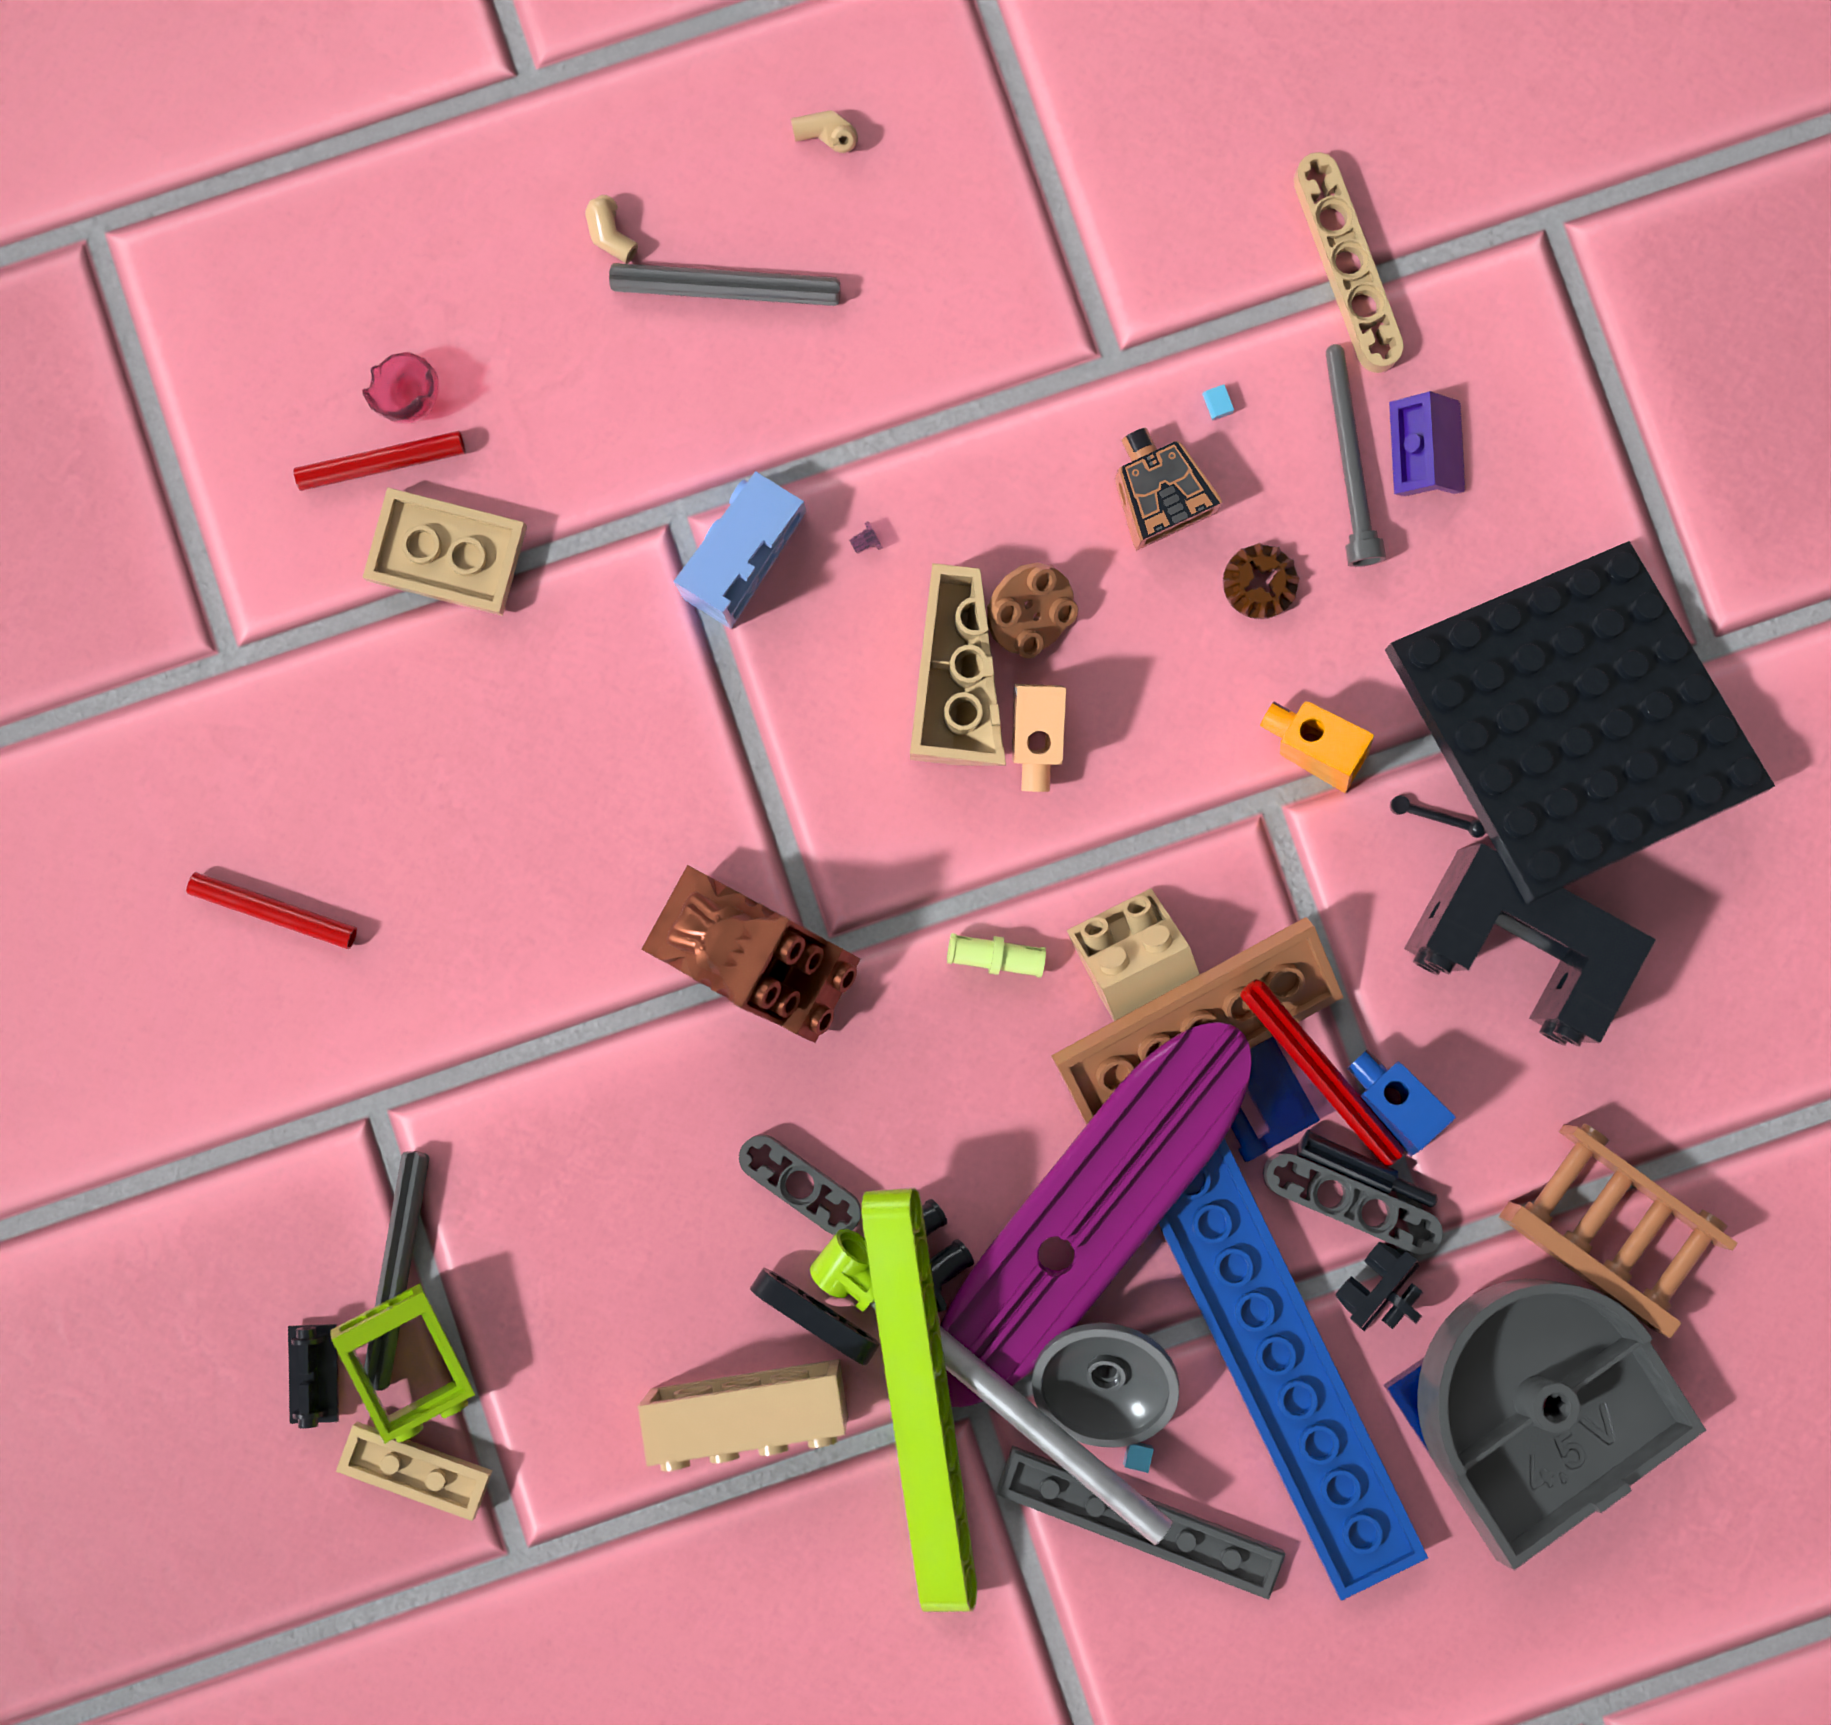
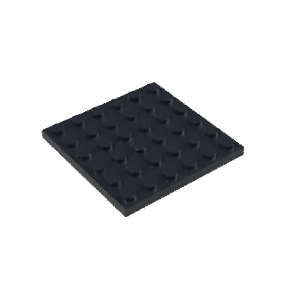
M1630 541L1393 641L1385 649L1386 654L1526 904L1747 802L1775 787Z

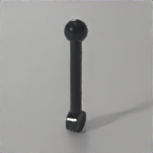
M1401 795L1394 797L1390 802V810L1396 815L1408 812L1467 830L1475 838L1483 837L1486 834L1479 819L1470 822L1410 804L1407 797Z

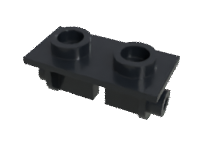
M337 1324L288 1326L290 1424L298 1423V1428L318 1427V1423L339 1422L338 1351L331 1340L330 1331L337 1327Z

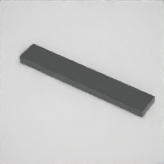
M1013 1445L996 1488V1495L1267 1600L1270 1599L1285 1557L1283 1549L1143 1496L1173 1521L1166 1535L1158 1544L1154 1545L1057 1462Z

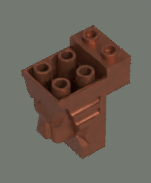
M689 865L685 868L641 949L692 977L697 982L710 987L712 991L727 997L729 1001L739 1008L780 1025L816 1043L819 1035L825 1033L830 1027L834 1018L833 1010L842 993L846 992L854 983L857 975L856 967L861 960L859 957L794 921L772 911Z

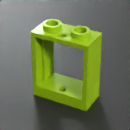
M421 1284L330 1330L331 1340L384 1444L394 1438L397 1442H403L412 1438L423 1430L424 1426L422 1423L439 1414L442 1418H447L460 1412L469 1404L467 1399L475 1395L472 1385ZM422 1315L454 1381L388 1415L355 1349Z

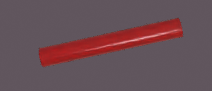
M455 431L295 467L293 472L298 489L303 491L462 455L466 451L461 432Z
M198 872L192 874L187 884L186 893L188 895L348 950L352 947L357 935V927Z

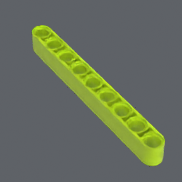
M916 1188L867 1191L864 1193L862 1200V1221L919 1601L924 1612H970L976 1606L977 1579L922 1203Z

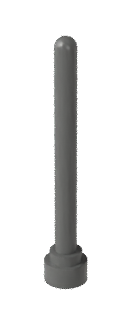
M1332 344L1326 350V361L1353 534L1349 535V544L1345 546L1347 562L1350 567L1369 566L1386 560L1383 539L1378 538L1377 531L1371 528L1344 349L1339 344Z

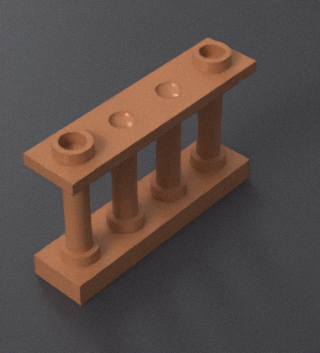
M1564 1124L1559 1133L1575 1145L1534 1203L1528 1202L1523 1207L1508 1202L1498 1217L1605 1296L1620 1304L1653 1331L1671 1338L1682 1322L1668 1313L1672 1307L1669 1300L1710 1243L1733 1251L1738 1243L1724 1233L1728 1226L1720 1219L1705 1210H1701L1697 1214L1605 1147L1609 1140L1599 1131L1587 1124H1583L1581 1128ZM1592 1156L1613 1171L1614 1174L1574 1231L1567 1230L1563 1236L1549 1226L1553 1220L1550 1214ZM1632 1185L1654 1202L1612 1261L1607 1259L1602 1265L1589 1255L1593 1248L1590 1242ZM1672 1214L1690 1227L1693 1232L1652 1290L1646 1288L1642 1294L1628 1284L1632 1278L1629 1272L1666 1219Z

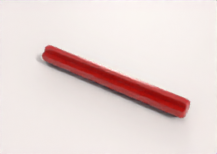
M1255 979L1251 981L1240 993L1242 1000L1376 1158L1386 1166L1395 1164L1404 1154L1403 1146L1269 987L1261 980Z

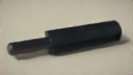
M1309 1129L1300 1140L1297 1156L1305 1157L1385 1194H1389L1392 1190L1430 1208L1434 1207L1438 1201L1436 1194L1397 1177V1170L1312 1133Z

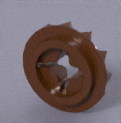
M1258 543L1241 548L1230 559L1223 575V589L1227 600L1239 613L1254 619H1268L1281 614L1290 606L1296 597L1300 578L1294 566V559L1284 554L1280 547H1271ZM1253 568L1258 569L1261 574L1268 571L1271 573L1276 570L1277 573L1269 582L1270 593L1266 592L1262 587L1255 590L1252 588L1248 592L1245 591L1255 577L1252 572Z

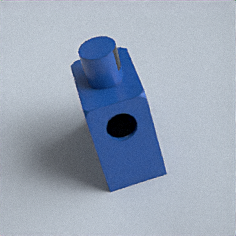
M1367 1049L1347 1068L1366 1089L1360 1097L1398 1140L1410 1157L1421 1151L1456 1118L1399 1061L1387 1070ZM1391 1087L1400 1093V1105L1391 1104L1386 1100L1384 1096L1385 1088Z

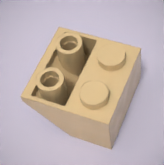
M1151 888L1067 930L1100 999L1114 1021L1200 975L1189 944Z

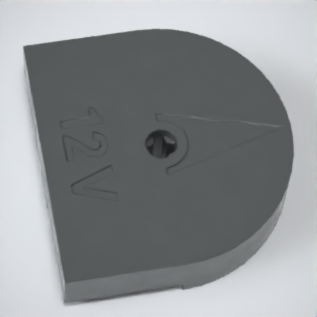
M1517 1279L1492 1285L1466 1299L1444 1320L1429 1344L1422 1363L1418 1384V1414L1423 1438L1429 1454L1494 1558L1513 1570H1516L1595 1511L1602 1513L1632 1491L1630 1488L1632 1484L1706 1431L1650 1343L1652 1337L1644 1326L1620 1304L1596 1291L1545 1279ZM1546 1399V1403H1545L1546 1405H1545V1408L1543 1409L1544 1400Z

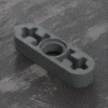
M761 1134L751 1137L742 1145L739 1152V1163L742 1170L819 1227L835 1235L841 1229L852 1231L857 1226L861 1216V1206L858 1199L778 1140L769 1135ZM764 1144L768 1145L772 1149L769 1157L778 1165L782 1164L784 1156L793 1162L780 1175L778 1185L769 1180V1177L776 1171L764 1164L759 1169L751 1165L754 1157L749 1153V1150L752 1146L760 1149ZM805 1171L811 1175L814 1181V1189L808 1197L796 1198L788 1192L786 1182L791 1173ZM823 1184L832 1190L825 1196L830 1202L838 1205L842 1200H845L850 1204L847 1212L852 1219L848 1223L844 1220H840L836 1225L829 1221L831 1211L821 1203L817 1212L808 1208L818 1198Z

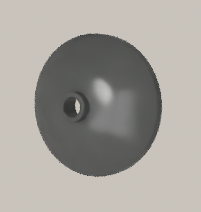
M1091 1323L1068 1329L1054 1337L1044 1346L1035 1362L1032 1376V1392L1038 1409L1076 1441L1098 1447H1123L1147 1440L1167 1425L1175 1413L1178 1404L1179 1378L1176 1367L1168 1353L1149 1336L1122 1325Z

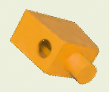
M1274 701L1260 724V727L1282 738L1280 754L1284 758L1345 794L1368 757L1374 734L1307 701L1302 704L1297 714ZM1306 734L1316 735L1319 738V740L1309 742L1304 740L1302 736Z

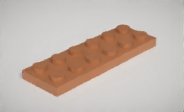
M1305 917L1051 1055L1085 1124H1088L1113 1091L1134 1068L1165 1042L1186 1030L1207 1023L1222 1022L1232 1024L1243 1032L1250 1048L1272 1037L1273 1035L1240 996L1242 989L1255 979L1261 980L1269 987L1297 1022L1344 998L1315 926L1310 920Z

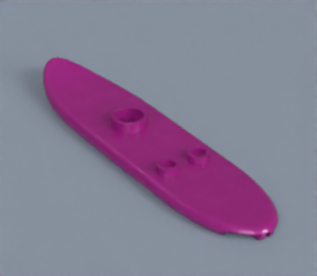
M1222 1022L1202 1024L1176 1035L1146 1057L1113 1091L995 1238L960 1287L940 1326L1011 1386L1015 1385L1034 1369L1039 1353L1050 1340L1078 1324L1207 1164L1225 1138L1239 1112L1250 1080L1251 1051L1243 1032L1232 1024ZM1054 1236L1065 1241L1068 1240L1075 1252L1072 1265L1070 1264L1066 1269L1059 1271L1044 1267L1039 1259V1249L1042 1242ZM946 1370L951 1407H967L984 1402Z

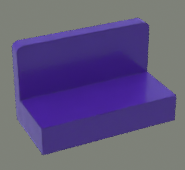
M1429 391L1390 401L1394 494L1405 497L1432 490H1441L1453 494L1465 492L1461 405L1459 400Z

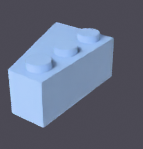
M756 471L748 482L743 479L737 485L729 501L731 505L722 517L712 524L702 544L673 581L685 601L730 629L734 626L806 513L803 500Z

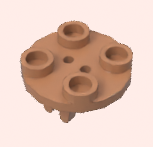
M1039 562L1022 565L1007 574L995 588L991 600L986 606L988 609L987 624L993 639L1007 651L1020 654L1028 659L1036 657L1041 650L1054 643L1065 628L1076 620L1078 615V607L1073 601L1074 593L1068 578L1055 567Z

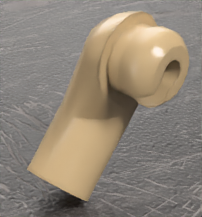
M600 195L596 199L589 201L585 211L591 240L599 248L628 264L632 261L638 250V243L616 230L614 218L616 217L618 206L610 196Z

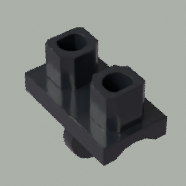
M1379 1242L1364 1260L1369 1267L1383 1277L1378 1285L1370 1292L1351 1276L1335 1294L1346 1310L1352 1314L1350 1317L1352 1322L1364 1332L1388 1303H1391L1393 1306L1381 1320L1391 1329H1394L1404 1315L1415 1324L1422 1318L1412 1306L1423 1294V1291L1412 1283L1401 1297L1397 1295L1398 1291L1419 1268L1418 1260L1407 1251L1401 1255L1395 1249Z

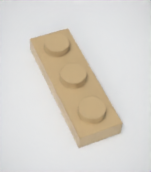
M356 1422L352 1425L336 1472L473 1521L477 1516L493 1470L410 1440L397 1442L394 1438L384 1444L377 1428Z

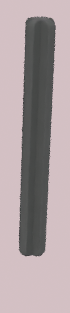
M622 263L612 264L609 271V284L611 290L615 292L830 306L837 305L840 300L841 285L836 277Z
M406 1151L401 1155L375 1306L407 1290L430 1159L429 1155L423 1152ZM400 1326L368 1342L364 1369L375 1391L385 1390L390 1385Z

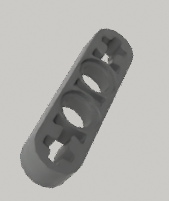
M1276 1153L1264 1165L1263 1178L1270 1190L1314 1211L1415 1254H1429L1436 1250L1442 1242L1443 1230L1441 1223L1434 1215L1291 1153ZM1288 1161L1293 1162L1292 1171L1309 1179L1311 1169L1317 1172L1308 1183L1305 1199L1299 1196L1305 1189L1300 1185L1287 1181L1283 1188L1278 1186L1280 1178L1274 1175V1170L1277 1166L1285 1167ZM1327 1180H1336L1343 1190L1341 1201L1333 1207L1323 1206L1317 1196L1319 1186ZM1372 1199L1381 1200L1387 1208L1386 1219L1378 1226H1369L1362 1218L1363 1206ZM1399 1208L1405 1210L1399 1218L1409 1223L1419 1225L1421 1220L1425 1219L1424 1228L1430 1231L1427 1240L1419 1238L1416 1245L1412 1244L1414 1236L1395 1227V1235L1393 1237L1389 1236V1232L1397 1223Z

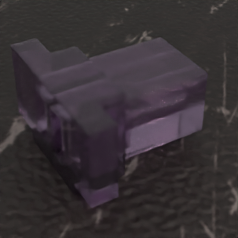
M869 521L864 523L867 529L849 540L857 554L871 546H876L878 550L883 548Z

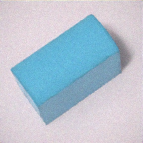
M1225 384L1202 393L1212 420L1233 414L1234 408Z

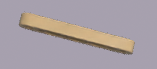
M1321 152L1311 153L1302 159L1295 172L1293 181L1298 199L1359 362L1370 372H1386L1394 366L1402 355L1404 345L1401 333L1339 167L1328 154ZM1311 168H1314L1317 174H1326L1322 183V191L1325 198L1316 204L1314 201H1317L1321 192L1315 180L1307 181L1306 179ZM1326 209L1339 211L1344 217V227L1336 231L1327 230L1320 222V213ZM1342 252L1355 254L1360 260V270L1353 274L1343 273L1336 265V256ZM1357 295L1370 296L1376 303V313L1371 317L1357 315L1352 308V299ZM1379 322H1382L1383 325H1380L1375 332L1377 339L1381 345L1389 344L1391 348L1386 354L1385 359H1382L1380 353L1371 354L1370 352L1371 347L1375 343V337L1370 328ZM1369 329L1366 333H1362V331H1361V330Z

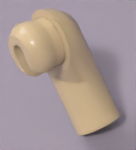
M824 111L791 118L795 142L818 137L834 151L847 153L856 146L858 141L856 129L834 111Z

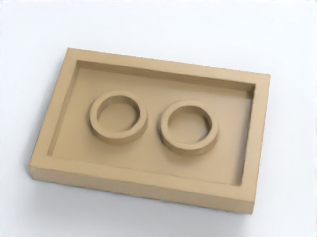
M387 487L362 578L368 582L503 616L527 525L522 521Z

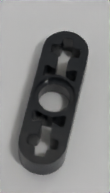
M767 1268L761 1270L750 1287V1290L765 1303L859 1364L867 1366L880 1346V1343L867 1332Z

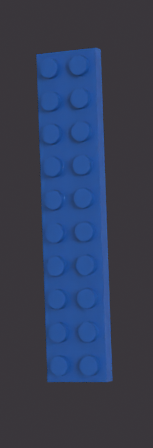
M1224 1138L1207 1164L1158 1225L1337 1596L1342 1601L1428 1559V1556Z

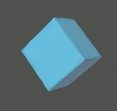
M1139 1442L1127 1446L1123 1461L1124 1467L1148 1473L1154 1451L1152 1445Z

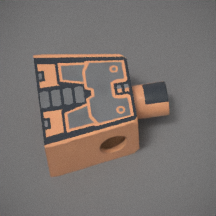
M1146 427L1128 434L1121 440L1131 462L1118 469L1115 482L1136 551L1217 513L1223 503L1220 496L1179 441L1172 442L1157 450Z

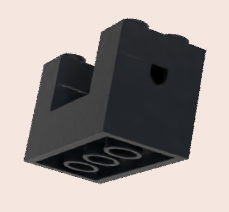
M1480 843L1457 851L1404 949L1416 955L1413 963L1435 975H1439L1440 972L1450 975L1452 971L1470 970L1491 929L1496 924L1559 959L1560 962L1529 1019L1542 1025L1539 1033L1546 1038L1564 1046L1568 1042L1580 1047L1582 1042L1601 1043L1656 939L1564 888L1526 904L1498 852Z

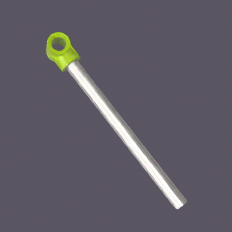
M841 1229L837 1231L811 1264V1276L815 1283L829 1295L845 1298L850 1294L858 1301L856 1307L862 1312L869 1305L876 1310L865 1238L857 1232ZM940 1326L946 1370L1151 1543L1156 1545L1162 1540L1172 1526L1173 1521Z

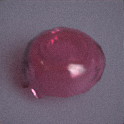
M411 352L391 354L379 365L371 367L372 378L370 386L362 390L363 397L371 410L381 417L397 424L415 423L426 417L433 409L439 392V378L436 370L425 358Z

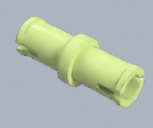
M951 933L947 952V964L954 963L987 968L988 974L998 975L1000 971H1007L1041 978L1045 965L1046 947L1038 948L1004 942V937L994 936L993 940H986Z

